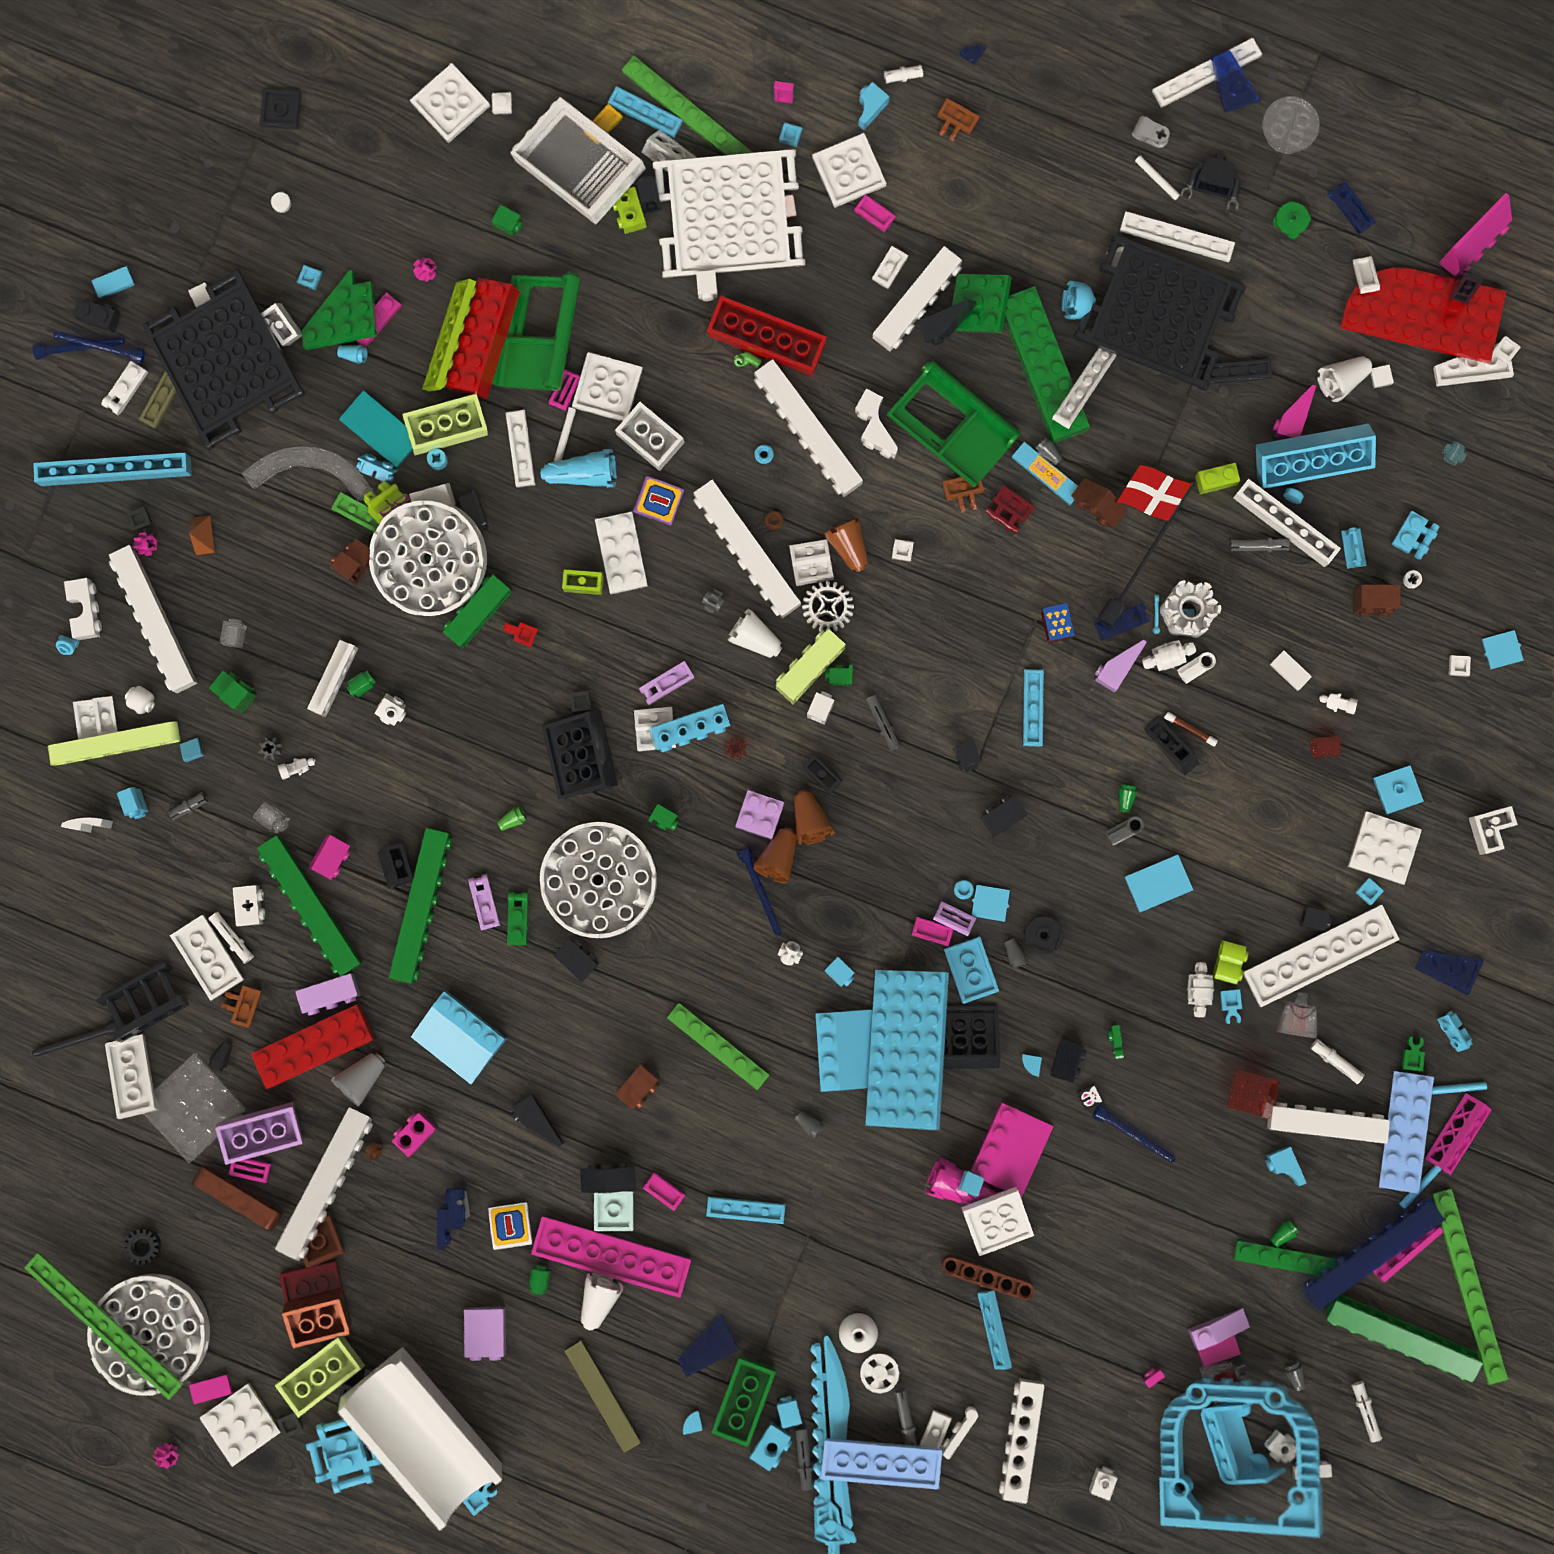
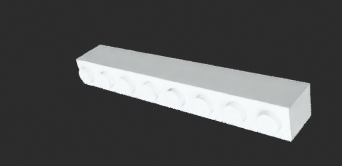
M772 359L754 372V382L759 389L763 388L767 394L765 396L767 400L777 406L778 409L776 411L782 419L786 418L789 422L787 426L793 434L797 433L804 449L808 448L812 453L810 455L811 459L815 464L819 463L823 468L821 472L825 478L832 480L834 483L832 487L838 495L842 494L845 497L862 485L863 480L775 361Z
M709 481L695 491V499L693 501L699 509L703 508L706 514L704 516L710 524H715L717 527L715 531L720 539L725 538L728 542L726 547L730 553L738 556L739 560L737 562L743 570L747 569L751 574L748 576L754 586L758 584L761 588L759 593L763 599L771 602L772 606L770 608L773 613L784 618L801 606V602L714 481Z
M128 545L109 554L111 559L109 564L112 570L116 571L119 576L117 581L120 587L124 588L127 593L125 598L128 604L132 605L135 610L133 615L136 621L140 622L143 627L141 629L142 635L151 644L149 646L151 654L156 656L159 661L157 667L166 676L165 684L167 688L175 693H179L198 684L135 548Z
M350 1107L348 1108L275 1250L297 1261L305 1257L309 1241H313L318 1231L316 1228L319 1222L322 1223L326 1217L327 1212L325 1210L328 1204L331 1205L335 1200L336 1194L334 1193L337 1187L342 1186L346 1170L350 1169L354 1163L353 1156L355 1152L360 1151L364 1143L362 1141L364 1135L368 1134L373 1124L370 1117Z

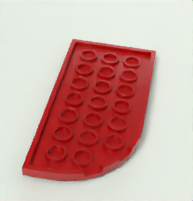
M1389 268L1376 272L1380 290L1361 294L1359 286H1357L1346 303L1340 329L1490 364L1507 291L1480 285L1469 303L1466 304L1449 299L1454 283L1453 278L1410 268Z

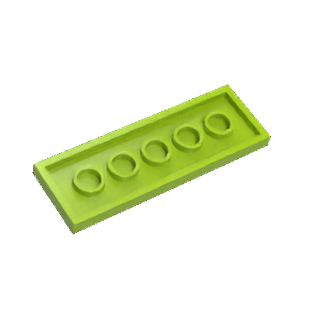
M466 279L455 284L422 388L426 391L441 390L447 383L446 375L452 367V356L459 345L457 340L465 326L463 321L470 311L469 302L476 292V281Z

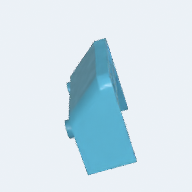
M1223 1401L1210 1405L1201 1411V1418L1220 1478L1229 1485L1267 1483L1286 1472L1285 1468H1270L1267 1459L1262 1454H1253L1242 1417L1250 1413V1405L1254 1403Z

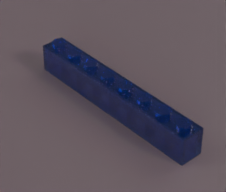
M1419 1200L1414 1204L1415 1208L1410 1212L1408 1210L1402 1212L1396 1222L1393 1223L1391 1221L1382 1227L1383 1231L1379 1234L1373 1233L1370 1235L1365 1244H1358L1353 1247L1351 1254L1339 1257L1335 1261L1336 1264L1331 1268L1328 1266L1319 1272L1320 1276L1316 1279L1310 1278L1303 1284L1304 1287L1301 1291L1312 1307L1319 1311L1445 1221L1432 1200Z

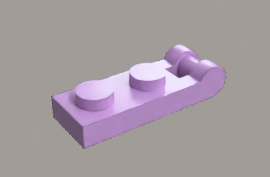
M684 661L643 685L639 690L646 696L648 705H651L694 679V676ZM656 687L658 693L653 695L650 689Z
M483 874L476 879L474 877L468 878L481 930L501 926L488 874ZM483 885L484 890L478 891L477 886Z

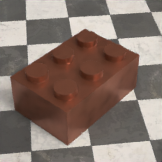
M342 1289L287 1302L284 1304L282 1311L293 1348L348 1335L351 1331L352 1321Z

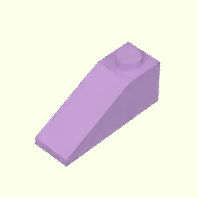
M1142 640L1108 661L1104 666L1100 665L1095 673L1097 675L1095 681L1116 692L1145 646L1146 641Z
M1241 1308L1191 1327L1188 1331L1195 1348L1200 1351L1218 1344L1250 1326L1244 1310Z

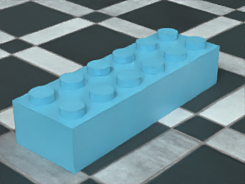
M1369 424L1256 444L1257 478L1264 489L1375 468L1376 435Z

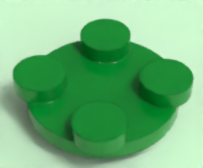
M1288 201L1278 210L1273 219V225L1288 235L1290 239H1296L1307 228L1311 221V216L1303 205Z

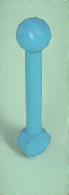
M1155 594V627L1153 628V633L1159 634V595Z

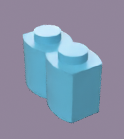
M132 787L117 793L124 816L135 819L146 816L145 813L149 810L141 789Z

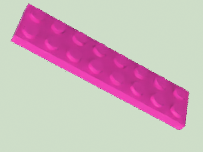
M545 1216L541 1218L531 1253L535 1256L681 1298L692 1260Z

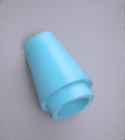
M362 345L339 346L338 357L358 364L364 363L367 359V348Z

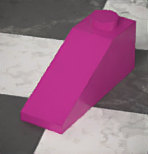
M1312 385L1279 420L1276 419L1273 430L1276 431L1274 437L1283 440L1301 436L1316 389L1315 385Z

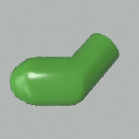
M750 352L738 354L734 358V364L738 367L752 364L759 368L763 361Z

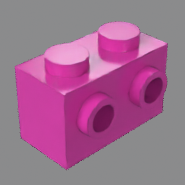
M327 834L308 868L330 880L333 877L336 878L341 869L339 867L342 860L345 861L350 854V850H348L350 846Z

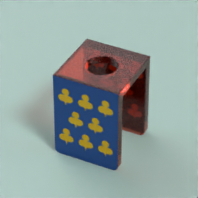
M1067 603L1043 609L1041 616L1048 644L1069 640L1075 636Z

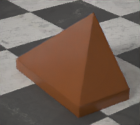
M211 516L191 518L189 535L196 555L216 553Z

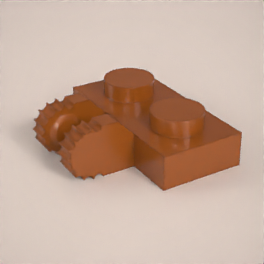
M947 98L937 117L946 121L939 134L944 136L951 124L956 128L950 136V141H955L960 130L970 135L980 116Z
M962 477L942 482L946 500L957 499L961 513L965 512L966 509L963 497L969 496L972 510L977 509L974 495L984 493L982 481L975 488Z
M242 986L240 995L225 992L224 996L227 998L238 1000L236 1007L228 1003H222L221 1008L234 1012L230 1023L251 1028L262 991Z

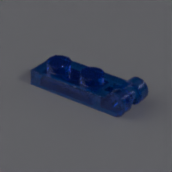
M1342 182L1336 190L1333 189L1328 192L1330 199L1336 203L1359 235L1376 223L1346 182ZM1345 194L1347 197L1342 199L1340 195Z
M1141 604L1124 611L1113 629L1105 627L1100 622L1095 623L1094 626L1101 642L1151 622L1150 617L1145 612V605ZM1138 613L1140 620L1135 621L1133 614Z

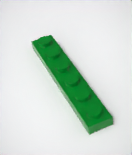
M1236 1240L1233 1258L1237 1261L1349 1282L1353 1268L1352 1261Z

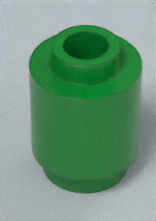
M365 671L347 682L349 686L346 688L352 696L356 695L359 698L373 688L372 685L376 682L369 672Z
M536 1265L535 1268H531L529 1280L530 1293L544 1295L546 1290H548L551 1271L547 1270V1266Z

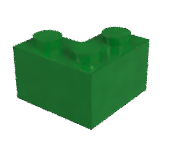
M222 671L209 689L232 709L243 714L256 698V695L253 693L254 689L243 681L239 682V677L233 672L227 673Z

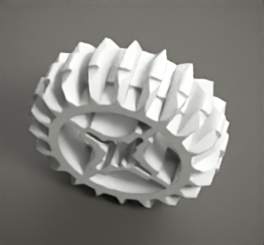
M826 581V587H823L822 582H819L820 589L812 586L814 593L807 591V595L810 598L803 599L805 603H808V605L802 606V609L808 610L803 613L804 617L810 616L807 623L809 624L814 621L812 625L814 629L817 625H820V632L823 630V627H827L826 631L833 627V630L837 632L836 625L844 628L842 621L846 623L850 621L846 615H853L851 611H848V609H854V605L848 604L853 601V598H846L849 595L848 590L842 593L843 585L836 589L837 582L833 583V587H829V581ZM830 592L838 596L833 599H827L822 593ZM817 597L821 607L816 613H813L812 604ZM843 601L844 611L839 617L835 607L839 602ZM824 602L828 603V605L829 603L833 604L831 606L832 612L828 611V609L827 611L823 610L825 608ZM823 615H829L834 621L825 622L818 618Z

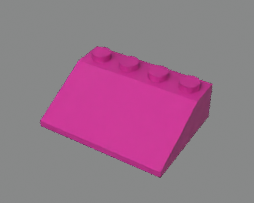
M1507 193L1439 262L1454 278L1459 271H1468L1471 268L1469 264L1472 261L1476 263L1484 255L1482 251L1486 247L1490 249L1497 242L1495 237L1498 234L1503 236L1510 228L1508 224L1512 221L1510 198Z
M1000 1102L969 1172L985 1178V1182L1003 1190L1017 1187L1019 1195L1022 1197L1054 1126Z

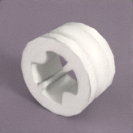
M1415 570L1407 572L1403 577L1404 585L1410 589L1419 586L1422 582L1421 574ZM1410 575H1413V577L1416 576L1417 578L1414 584H1412V582L1409 583L1408 579L1411 577Z

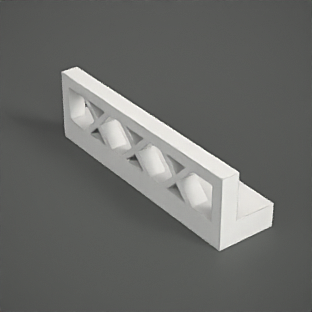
M658 130L647 139L642 153L654 162L697 158L661 130Z
M339 640L307 709L324 717L327 716L357 653V647Z

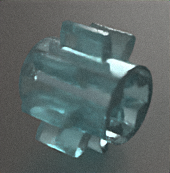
M1458 442L1448 443L1441 452L1445 455L1443 460L1451 465H1456L1457 462L1461 464L1467 456L1464 453L1465 447Z

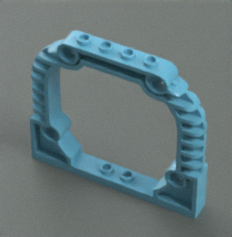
M1205 1377L1191 1384L1187 1388V1392L1176 1397L1168 1405L1160 1426L1161 1525L1320 1537L1322 1535V1484H1320L1317 1428L1309 1412L1298 1401L1289 1397L1288 1390L1283 1385L1273 1384V1381L1253 1383V1380H1241V1382H1233V1379L1228 1378L1214 1381V1378ZM1195 1387L1201 1389L1202 1396L1195 1394ZM1273 1392H1278L1281 1395V1401L1274 1399ZM1212 1401L1260 1403L1269 1413L1284 1415L1293 1427L1296 1438L1297 1484L1288 1493L1291 1505L1282 1513L1279 1521L1257 1520V1517L1246 1516L1245 1519L1237 1518L1236 1515H1225V1517L1204 1516V1507L1198 1503L1191 1493L1193 1481L1189 1476L1184 1475L1182 1430L1184 1418L1190 1409H1203ZM1178 1482L1184 1484L1185 1491L1179 1489ZM1301 1491L1304 1494V1499H1299L1295 1492Z

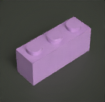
M354 974L341 976L295 991L302 1014L308 1013L309 1016L320 1013L319 1009L324 1007L327 1010L338 1007L337 1003L345 1001V1004L357 1001L356 997L361 996Z

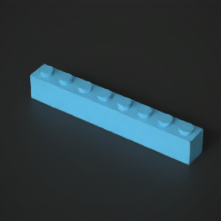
M187 453L33 463L34 482L40 486L192 476L191 457Z

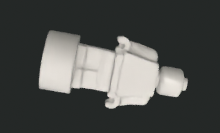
M1331 693L1329 697L1322 695L1319 698L1320 702H1327V707L1335 712L1339 708L1350 714L1355 713L1358 702L1357 699L1341 698V693Z
M295 758V762L291 764L283 763L277 765L282 780L296 773L302 775V773L309 770V766L315 765V759L310 758L306 761L305 758Z

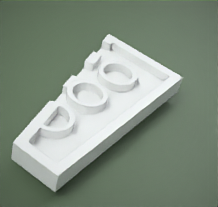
M1495 354L1492 355L1490 364L1457 357L1433 368L1436 386L1510 378L1514 375L1511 360L1507 364Z

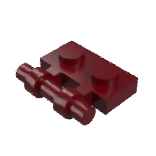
M1003 486L993 500V503L998 506L997 509L994 510L988 507L985 513L991 516L990 519L994 522L998 521L1004 525L1006 530H1011L1017 534L1020 527L1014 523L1016 520H1019L1024 524L1035 506ZM1003 510L1012 515L1010 520L1001 515Z

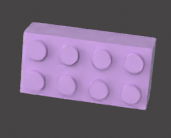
M294 1102L217 1122L215 1127L225 1165L303 1143V1135Z

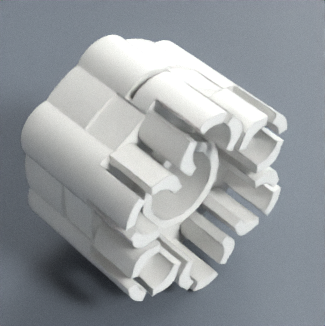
M1184 580L1172 589L1171 594L1160 606V614L1163 616L1170 634L1197 638L1208 630L1212 620L1221 612V605L1217 606L1218 602L1212 598L1213 590H1210L1212 586L1209 583L1193 585L1190 582L1186 584V580ZM1186 603L1192 604L1196 609L1195 617L1186 616L1183 613L1182 605Z

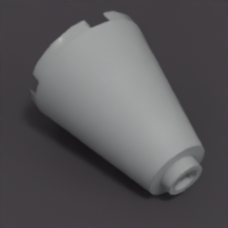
M370 1053L335 1075L331 1081L352 1103L359 1106L384 1069L383 1063L385 1060L378 1053L375 1055Z

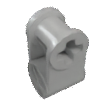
M1140 116L1132 132L1134 138L1156 148L1165 147L1170 135L1167 127L1144 116Z

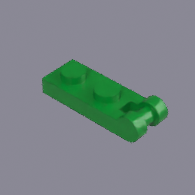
M522 891V893L508 892L507 945H527L529 893L526 891ZM515 901H522V907H515Z

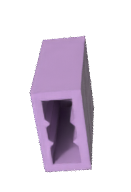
M466 1307L464 1309V1357H470L471 1361L481 1360V1357H489V1360H501V1357H504L506 1354L505 1307Z

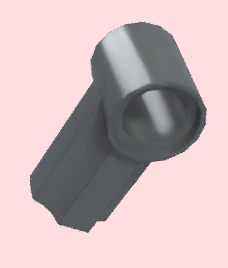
M1134 816L1105 831L1111 844L1115 846L1140 833L1144 828V822L1141 818ZM1132 820H1137L1140 823V828L1137 831H1133L1129 826Z

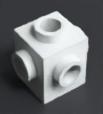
M386 693L374 714L378 715L382 722L388 725H395L397 721L401 722L406 715L404 711L406 705L403 704L404 702L400 698L392 697Z
M1277 1429L1264 1443L1271 1451L1269 1455L1277 1462L1282 1460L1286 1464L1287 1461H1292L1297 1454V1449L1294 1445L1296 1441L1287 1433L1282 1435Z

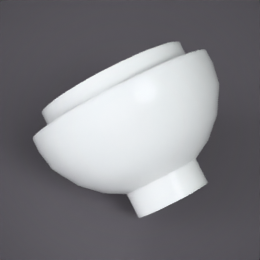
M855 1313L847 1316L842 1321L839 1328V1338L847 1350L854 1353H863L870 1350L877 1341V1326L868 1315ZM857 1331L862 1332L861 1338L855 1337Z

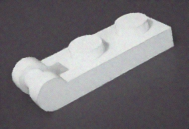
M130 361L109 394L103 399L102 405L106 408H111L113 413L120 415L148 372ZM116 397L120 399L118 403L114 402Z
M973 1406L965 1409V1418L961 1423H956L952 1430L953 1435L951 1438H946L941 1445L942 1455L948 1460L978 1417L977 1411Z

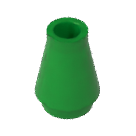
M1121 784V788H1119V811L1131 813V808L1138 792L1136 791L1137 786Z
M1289 1219L1281 1224L1270 1240L1276 1247H1279L1297 1237V1233L1300 1231Z

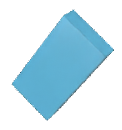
M127 266L91 280L99 299L135 285Z

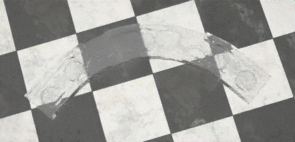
M291 447L273 452L241 473L250 486L256 489L273 475L295 466L320 468L340 479L360 503L364 500L366 493L369 491L374 493V490L365 478L348 461L330 451L314 447Z

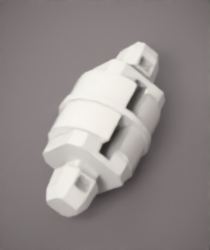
M1179 640L1167 644L1164 643V645L1152 649L1153 656L1149 655L1142 659L1145 669H1150L1156 665L1159 671L1173 669L1186 663L1185 655L1190 656L1196 652L1194 643H1186L1182 646Z
M1198 962L1195 965L1196 974L1189 975L1187 999L1188 1004L1195 1005V1017H1205V1005H1212L1214 981L1213 976L1206 975V963Z

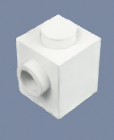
M1104 1466L1102 1469L1097 1467L1089 1487L1090 1493L1110 1501L1117 1481V1476L1113 1473L1114 1470Z

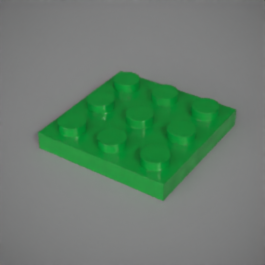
M958 274L952 306L965 300L976 301L977 305L955 331L1002 333L1012 277L1009 275Z

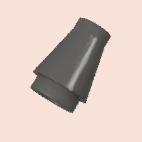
M1046 437L1035 447L1038 450V454L1054 465L1063 458L1052 440H1048Z
M1015 938L1004 943L1009 963L1014 969L1028 963L1026 954L1017 944Z
M803 1111L795 1118V1121L798 1122L809 1137L812 1136L814 1139L824 1128L821 1121L805 1114Z
M1296 1359L1286 1362L1283 1371L1294 1386L1295 1391L1305 1389L1302 1364Z

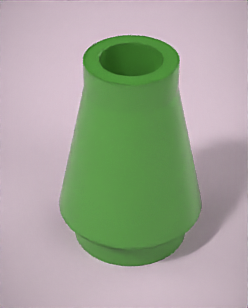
M520 806L514 807L497 823L500 829L504 831L508 828L524 824L527 816Z

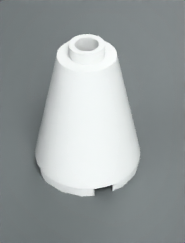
M1361 356L1323 366L1318 370L1320 377L1317 379L1320 389L1326 397L1331 396L1333 398L1331 401L1339 402L1371 373L1372 363L1368 358Z
M747 609L744 612L746 614L745 618H739L729 634L731 637L727 638V640L769 658L773 655L776 657L782 649L780 640L753 611Z
M593 1273L592 1276L587 1274L581 1313V1323L584 1328L588 1330L599 1328L621 1295L624 1287L622 1283L618 1281V1284L613 1282L614 1278Z

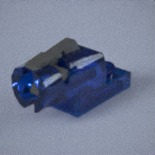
M465 1188L446 1189L444 1203L446 1208L437 1209V1249H446L447 1244L451 1243V1233L448 1232V1229L463 1228L466 1219L471 1216L468 1194Z

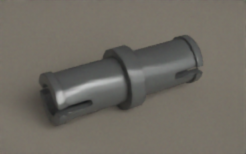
M200 792L189 800H183L180 805L168 810L170 817L175 821L187 813H193L194 809L208 803L207 797H203L204 793Z

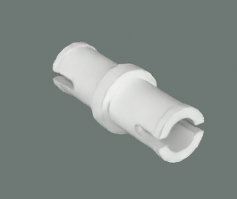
M921 65L908 68L902 66L897 70L884 71L886 84L901 80L906 82L907 79L923 77Z

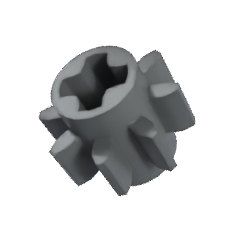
M714 589L713 592L708 590L702 600V603L705 604V610L713 613L714 610L719 612L725 602V599L722 598L723 593L717 589Z
M266 737V742L263 744L259 743L261 750L258 753L265 754V760H268L270 756L275 761V756L282 755L279 752V748L283 745L276 744V738H273L271 742ZM269 745H271V746L274 747V748L271 750L272 753H270V752L267 751V750L269 749Z

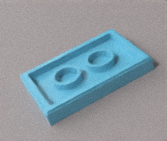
M1178 855L1124 877L1139 913L1193 890Z
M981 937L944 949L962 1004L999 992Z

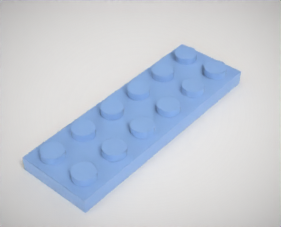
M1394 1071L1388 1120H1390L1388 1143L1384 1144L1379 1187L1419 1194L1434 1077Z
M824 1438L821 1479L939 1489L942 1448Z

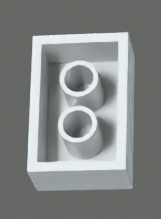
M641 402L636 405L615 430L618 437L659 471L684 444L682 436Z

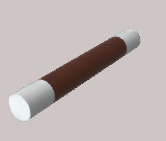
M1170 712L1166 713L1164 717L1166 720L1208 744L1215 746L1218 742L1217 739Z

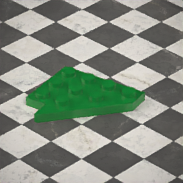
M352 270L348 271L302 329L303 348L311 350L376 337L377 326L373 283L369 281L355 284L354 272Z

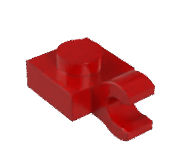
M521 622L518 627L505 623L503 627L504 632L515 635L513 641L528 647H532L538 629Z

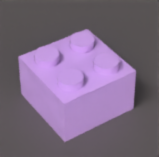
M748 790L735 827L772 840L784 807V802Z

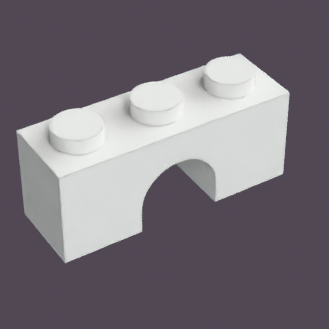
M88 578L64 582L67 601L71 603L81 602L83 605L82 614L77 618L70 619L72 638L83 640L100 637L99 631L102 630L100 620L97 619L99 606L94 598V594H96L95 584Z

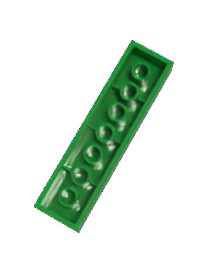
M1034 286L1008 296L1004 323L1049 438L1055 444L1087 432L1090 425L1083 408L1069 429L1052 419L1074 385L1036 287Z

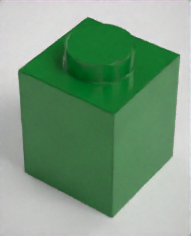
M500 205L492 219V224L495 228L513 237L516 232H520L523 226L521 215Z

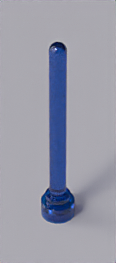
M58 331L53 334L55 339L129 357L130 360L137 364H142L144 361V349L128 350Z
M119 337L50 347L36 344L33 345V354L35 360H40L47 357L48 354L125 344V339Z
M751 847L742 850L736 854L739 860L745 863L773 932L778 936L782 931L759 876L753 869L754 864L751 860L753 859V852Z
M1101 1104L1093 1112L1092 1118L1098 1122L1106 1121L1167 1161H1175L1174 1155L1109 1115V1112L1106 1111L1107 1108Z

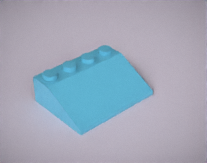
M444 991L411 1036V1038L470 1084L475 1081L507 1040L505 1036L448 991Z
M873 1010L816 1013L821 1092L868 1088Z

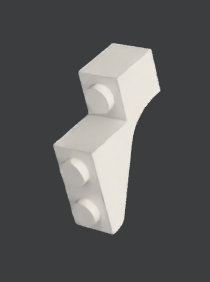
M866 389L855 408L857 417L864 421L870 420L861 437V441L864 442L863 445L871 450L873 448L879 450L882 456L895 458L898 448L878 416V410L883 397Z

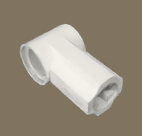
M1205 652L1179 668L1177 671L1185 684L1214 667L1216 663L1215 656L1212 653ZM1203 656L1210 658V666H1203L1201 663Z

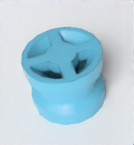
M432 449L427 455V461L433 469L442 470L446 467L448 459L442 450Z

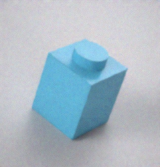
M839 957L825 970L841 987L843 985L847 987L855 979L852 976L854 972Z
M785 1396L780 1398V1401L777 1402V1408L782 1428L802 1424L796 1397Z

